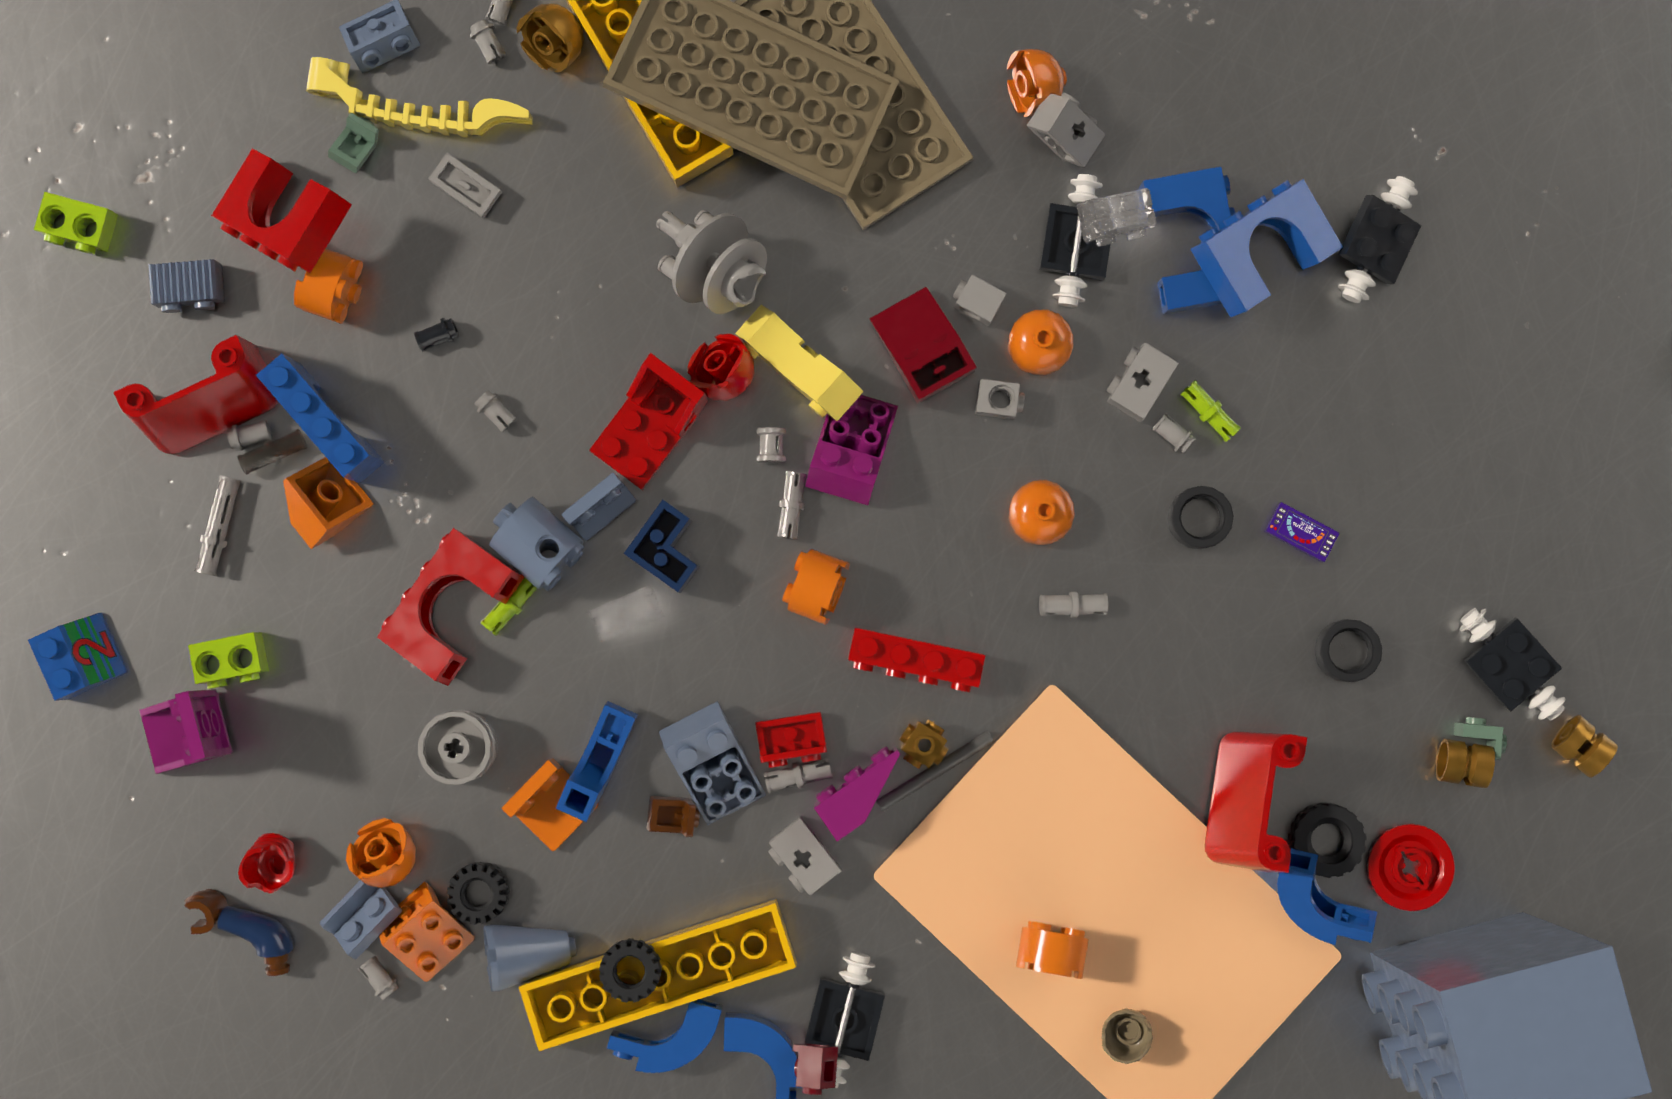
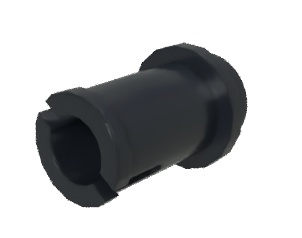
M442 318L440 319L441 323L414 333L416 342L422 352L448 340L450 343L454 342V338L458 337L459 333L452 318L447 320Z

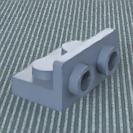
M393 0L339 26L349 53L362 73L420 46L399 0Z
M613 472L561 515L569 525L576 529L584 540L588 541L636 502V498Z
M360 880L321 920L320 925L324 930L334 934L346 954L356 960L396 919L402 910L386 887L369 886Z

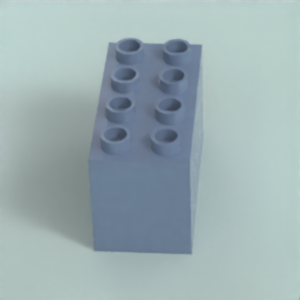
M1521 912L1370 952L1375 971L1362 974V985L1371 1011L1374 1014L1383 1012L1391 1029L1392 1037L1379 1040L1384 1066L1392 1080L1401 1077L1406 1090L1409 1093L1418 1091L1421 1099H1628L1652 1092L1614 949L1611 945Z

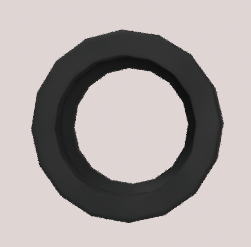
M1197 486L1183 491L1175 497L1168 513L1169 528L1176 540L1186 547L1194 549L1216 546L1223 541L1232 529L1234 518L1231 503L1225 495L1215 488L1207 486ZM1193 499H1207L1214 503L1219 511V525L1209 536H1193L1182 525V510Z
M1344 619L1329 624L1321 631L1316 640L1315 656L1319 667L1327 676L1337 681L1357 682L1366 679L1376 671L1382 658V645L1378 634L1371 626L1359 620ZM1345 631L1355 632L1365 640L1368 648L1367 658L1357 669L1343 670L1337 667L1331 660L1329 654L1330 643L1339 633Z

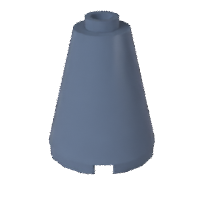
M494 924L484 926L485 955L488 962L487 971L491 992H499L566 966L571 962L570 957L576 956L574 936L568 937L566 930Z

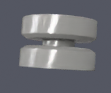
M449 711L435 716L424 726L418 739V756L423 769L433 779L444 784L461 785L480 778L492 767L497 756L498 740L493 727L483 716L472 711ZM458 740H460L459 745L464 746L463 752L460 753L456 752L454 748Z

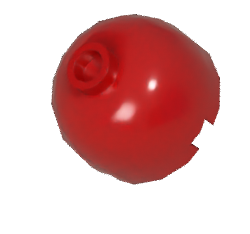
M719 334L715 336L717 341L709 346L704 342L691 356L687 366V373L691 376L689 381L702 390L708 398L716 401H728L738 397L751 384L755 374L754 358L739 337L733 334Z

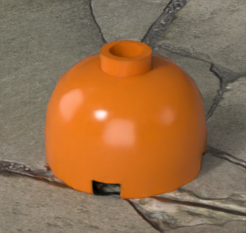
M1025 49L1015 51L1009 58L1007 70L1013 69V79L1007 80V87L1011 102L1018 113L1025 112L1024 117H1031L1039 105L1051 93L1059 96L1062 95L1067 83L1066 72L1049 52L1039 49Z
M1033 310L1023 314L1013 324L1008 336V351L1013 362L1022 371L1034 375H1049L1058 371L1069 360L1073 350V333L1068 322L1060 314L1050 310Z
M1035 480L1020 487L1012 497L1009 507V521L1014 532L1025 542L1036 545H1050L1062 539L1071 529L1075 517L1074 502L1068 491L1058 483L1049 480Z
M391 819L374 820L363 826L357 832L359 838L355 841L354 845L350 842L347 848L346 862L349 870L362 882L373 887L385 888L396 885L406 878L415 864L416 847L411 835L401 824L394 823Z

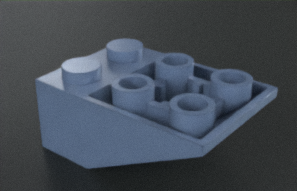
M718 701L659 731L667 755L707 825L766 796Z

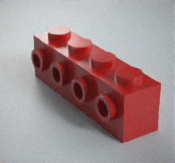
M854 628L848 660L854 661L853 668L873 672L874 666L887 668L886 675L905 679L906 673L919 675L918 682L938 686L940 679L952 682L951 689L970 693L971 686L979 688L986 655Z

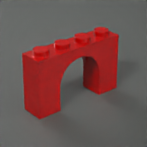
M252 148L211 216L223 223L220 227L221 230L236 239L239 237L240 241L255 250L258 248V251L273 260L280 256L277 262L295 272L297 267H300L311 273L352 204L329 188L310 179L289 214L279 223L270 226L273 207L294 173L272 158Z
M453 528L450 533L441 539L439 549L432 559L422 566L420 576L413 586L404 592L397 609L385 619L381 627L382 630L377 638L434 681L449 686L467 658L444 642L434 630L432 609L439 594L451 584L469 581L492 598L506 604L524 579V576L469 536Z

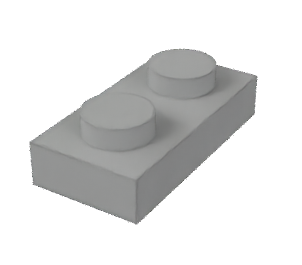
M448 153L445 154L428 178L432 184L483 219L502 194L499 188Z

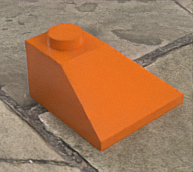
M326 457L292 474L283 481L290 522L311 549L337 535L374 504L357 482L344 478Z

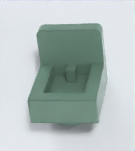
M350 113L346 120L345 129L328 150V157L357 173L377 146L379 129L367 118L358 117Z
M1466 717L1465 723L1455 722L1454 736L1486 739V745L1493 746L1495 760H1501V754H1504L1507 748V736L1503 734L1504 727L1487 726L1486 719Z

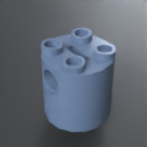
M533 496L518 508L512 503H508L493 520V523L499 529L491 539L489 546L539 590L542 588L548 592L552 590L561 579V576H559L562 572L561 570L566 565L572 568L584 554L582 552L584 541ZM551 550L557 555L553 558H545L541 553Z

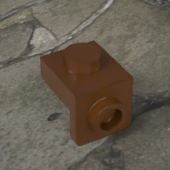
M650 796L646 826L649 832L682 833L685 837H693L694 828H698L700 813L699 809L696 808V805L689 798Z

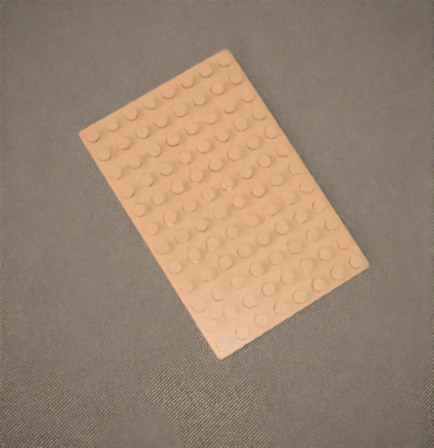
M1049 685L874 872V879L1107 1099H1213L1342 957L1340 951L1332 944L1321 941L1298 927L1285 912L1278 893L1252 869L1218 864L1211 861L1206 855L1204 845L1207 827L1055 685ZM1028 921L1052 925L1051 932L1056 933L1061 932V927L1085 931L1084 938H1088L1089 942L1083 979L1074 978V971H1072L1071 977L1027 969L1028 962H1025L1024 969L1016 967L1022 927H1028ZM1125 1008L1139 1011L1146 1016V1019L1151 1024L1153 1035L1148 1053L1140 1061L1129 1064L1114 1061L1102 1047V1028L1104 1022L1113 1012Z

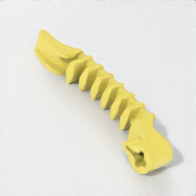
M322 57L311 58L306 91L316 96L342 99L349 106V114L353 113L358 117L367 118L372 123L377 124L378 121L383 122L389 127L398 125L411 131L413 129H420L425 133L435 131L444 136L458 134L465 138L468 135L483 136L491 127L501 123L533 125V117L529 110L508 101L492 98L483 99L475 105L472 113V122H468V101H458L457 121L451 120L450 105H440L439 119L432 118L433 107L422 105L421 116H415V104L404 103L403 113H397V100L386 98L385 110L379 109L380 96L369 94L368 100H363V92L347 84L350 64Z

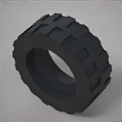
M1332 803L1310 805L1306 807L1305 811L1299 812L1296 820L1290 826L1291 833L1288 836L1291 845L1289 846L1290 849L1318 855L1315 871L1317 876L1331 878L1332 876L1341 877L1344 876V873L1353 871L1354 867L1362 861L1361 857L1366 851L1365 840H1367L1366 834L1363 831L1364 826L1362 822L1358 821L1357 816L1345 807ZM1322 824H1333L1343 834V846L1333 856H1321L1312 847V833Z

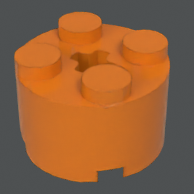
M325 249L312 272L306 271L303 281H296L294 305L305 312L342 324L347 316L350 303L356 304L359 300L362 287L357 284L363 268V262Z
M810 549L808 553L801 551L794 570L798 571L794 584L788 583L782 599L783 602L788 604V611L826 625L830 619L824 616L827 611L832 613L835 611L847 579L841 576L842 569L849 570V562L814 549Z
M1028 921V927H1022L1016 967L1024 969L1025 962H1028L1027 969L1066 977H1071L1072 971H1074V978L1083 979L1089 942L1088 938H1084L1085 931L1061 927V932L1056 933L1051 932L1052 925Z

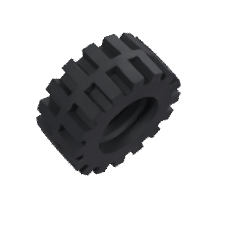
M634 938L621 940L611 946L603 956L599 968L600 982L603 983L604 990L608 991L612 998H618L621 1002L626 1003L628 1001L638 1002L648 997L659 983L662 971L660 957L656 954L654 948L643 940H634ZM633 956L643 963L645 974L640 982L626 984L619 979L616 967L618 962L624 957Z

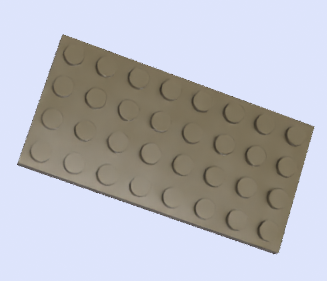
M642 0L603 81L602 87L846 200L899 80L730 0Z
M871 0L734 1V3L899 80L846 200L843 199L862 230L867 229L973 160L974 157Z

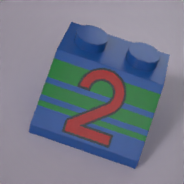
M102 613L57 626L28 639L54 701L69 700L128 673Z

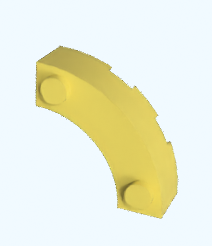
M760 305L735 333L746 345L754 360L758 356L787 382L811 401L808 406L822 418L828 414L838 421L864 392L844 371L832 364L821 354L818 355L807 345L802 348L801 346L805 341L773 311L763 305Z

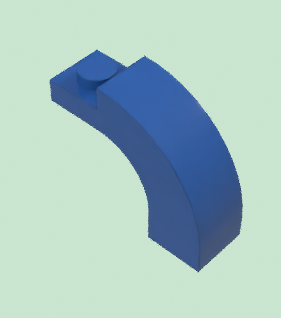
M610 701L606 702L590 741L577 767L567 780L556 809L584 822L588 821L618 764L638 714Z
M1291 849L1289 873H1279L1277 882L1280 902L1290 919L1303 931L1326 943L1336 945L1338 935L1371 943L1377 912L1342 904L1329 898L1321 891L1316 882L1315 871L1318 855Z
M703 999L689 1002L681 1027L671 1036L660 1040L644 1039L613 1030L607 1049L614 1050L613 1055L622 1059L632 1060L633 1056L639 1057L635 1071L662 1073L680 1068L694 1060L707 1047L716 1031L723 1005Z
M726 1012L724 1021V1051L748 1052L761 1057L769 1064L775 1075L776 1099H796L797 1091H790V1087H796L797 1077L794 1073V1067L798 1059V1052L793 1051L791 1039L778 1026L765 1018L748 1013Z

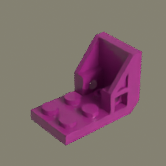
M216 689L175 694V699L139 710L156 774L233 753Z

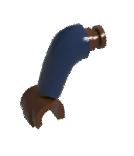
M213 889L194 892L184 900L186 908L189 910L199 909L206 917V919H200L191 926V934L207 933L217 925L218 929L237 935L254 946L256 954L259 957H263L264 963L269 965L265 968L266 975L279 976L290 971V965L285 962L289 960L288 953L294 949L293 940L287 928L280 922L256 912L228 906L226 898L220 892Z

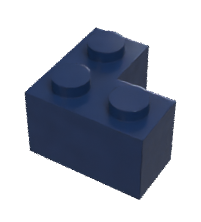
M662 499L624 554L678 593L683 591L700 567L673 548L692 520Z

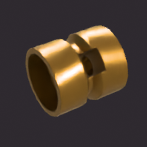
M1577 715L1561 728L1555 736L1551 747L1566 760L1574 759V766L1587 777L1592 778L1610 763L1617 752L1618 745L1603 733L1595 734V726L1581 715Z
M1443 739L1439 746L1436 760V777L1438 781L1459 784L1463 779L1465 784L1469 786L1487 788L1490 785L1495 767V751L1493 746L1474 743L1467 748L1465 742Z

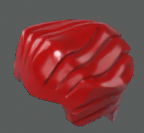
M266 833L258 837L240 863L238 875L242 884L246 888L256 887L264 892L274 893L289 882L296 869L293 842L277 833Z

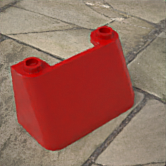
M238 335L220 342L214 347L211 355L216 374L159 401L155 399L151 390L142 384H130L113 393L122 411L157 449L167 454H178L220 435L228 429H232V426L235 424L239 426L265 414L276 406L277 399L256 376L266 367L257 345Z
M1231 732L1221 739L1218 748L1204 844L1206 855L1211 861L1218 864L1264 872L1289 873L1291 849L1283 838L1268 835L1267 828L1276 767L1294 768L1298 766L1304 759L1308 737L1292 734Z

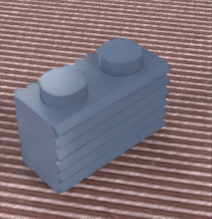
M214 259L148 265L151 304L162 308L163 313L182 312V306L194 305L195 310L215 309V303L225 302L222 264Z

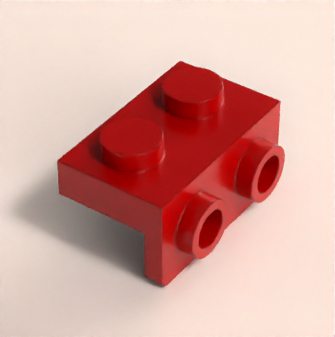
M821 712L755 722L761 763L768 762L769 768L789 765L788 758L801 757L802 762L821 760V753L827 752Z

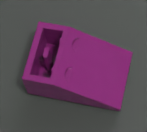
M860 395L838 421L827 414L810 464L805 487L869 505L898 405Z
M887 746L871 756L873 763L868 767L862 769L858 765L843 776L846 781L836 789L831 784L816 795L818 801L814 804V809L836 841H839L865 823L900 756L896 747L891 751Z

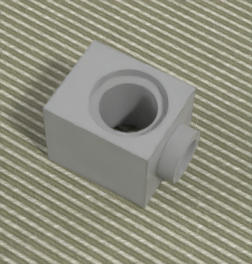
M971 275L968 282L961 280L954 292L953 297L957 299L954 308L989 327L1007 293Z
M980 379L975 415L1014 420L1017 412L1022 413L1024 407L1025 393L1019 392L1020 384ZM995 392H1004L1009 397V405L1005 408L996 407L992 403V395Z

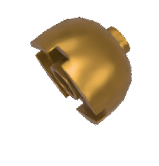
M540 4L520 18L517 25V34L521 31L524 38L520 43L522 49L534 63L545 70L552 67L557 69L555 72H561L572 64L581 52L584 42L581 25L573 13L558 4Z

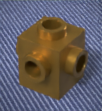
M927 720L925 725L920 721L915 726L909 723L899 738L903 742L900 749L906 753L903 759L918 769L922 765L930 768L932 763L939 765L949 750L944 746L947 739L942 737L945 730L930 720ZM921 739H928L930 741L931 747L928 751L919 750L918 743Z

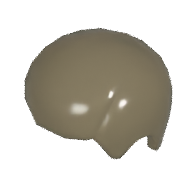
M1125 1008L1113 1012L1104 1022L1102 1028V1047L1114 1061L1124 1064L1140 1061L1151 1047L1153 1039L1152 1027L1149 1020L1141 1012Z

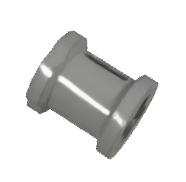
M777 427L757 428V434L760 435V455L757 456V462H786V456L783 455V435L786 434V429Z

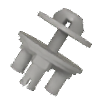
M702 210L696 215L694 219L696 224L693 225L684 223L670 211L662 214L668 220V223L659 218L656 225L657 229L674 239L676 246L680 250L676 258L672 255L663 256L658 263V271L672 280L673 289L679 298L688 303L704 301L706 307L716 314L731 312L754 301L756 288L762 277L766 274L767 253L765 247L759 241L748 238L746 224L741 218L731 213L720 214L714 217L707 210Z

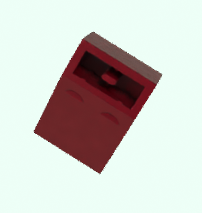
M927 287L869 318L917 404L971 375L977 368L961 338Z

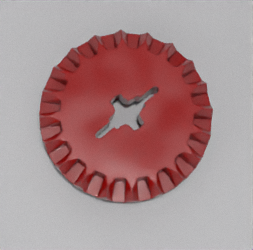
M1417 824L1398 825L1386 830L1380 838L1376 839V843L1369 851L1370 856L1367 863L1368 879L1373 886V890L1384 902L1397 909L1405 911L1427 909L1438 903L1451 887L1455 872L1452 852L1446 841L1430 828ZM1403 856L1409 861H1417L1418 865L1414 869L1420 882L1408 872L1403 873L1402 869L1406 867Z

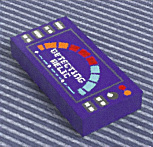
M1282 502L1278 504L1264 531L1320 562H1325L1340 534Z

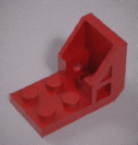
M652 353L642 363L626 394L628 399L589 449L591 453L642 491L708 402V398L702 390Z

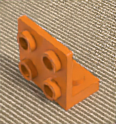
M554 758L547 760L501 808L510 818L516 815L551 851H555L583 822L556 809L567 780L571 775Z
M425 881L398 904L402 912L379 935L382 946L424 982H428L475 940L474 935L440 905L434 889Z

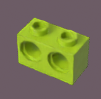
M44 192L34 230L45 235L43 241L59 246H64V242L67 241L76 244V250L95 255L96 249L108 252L118 214L108 208ZM64 214V224L55 229V219L57 216ZM96 222V232L92 236L87 237V226Z
M251 632L188 645L195 684H206L207 689L228 686L226 679L239 677L240 683L260 679L259 673L269 671L262 632ZM244 649L249 650L252 654V662L248 667H244L239 660V656ZM213 655L218 658L220 663L218 671L214 674L207 668V661Z

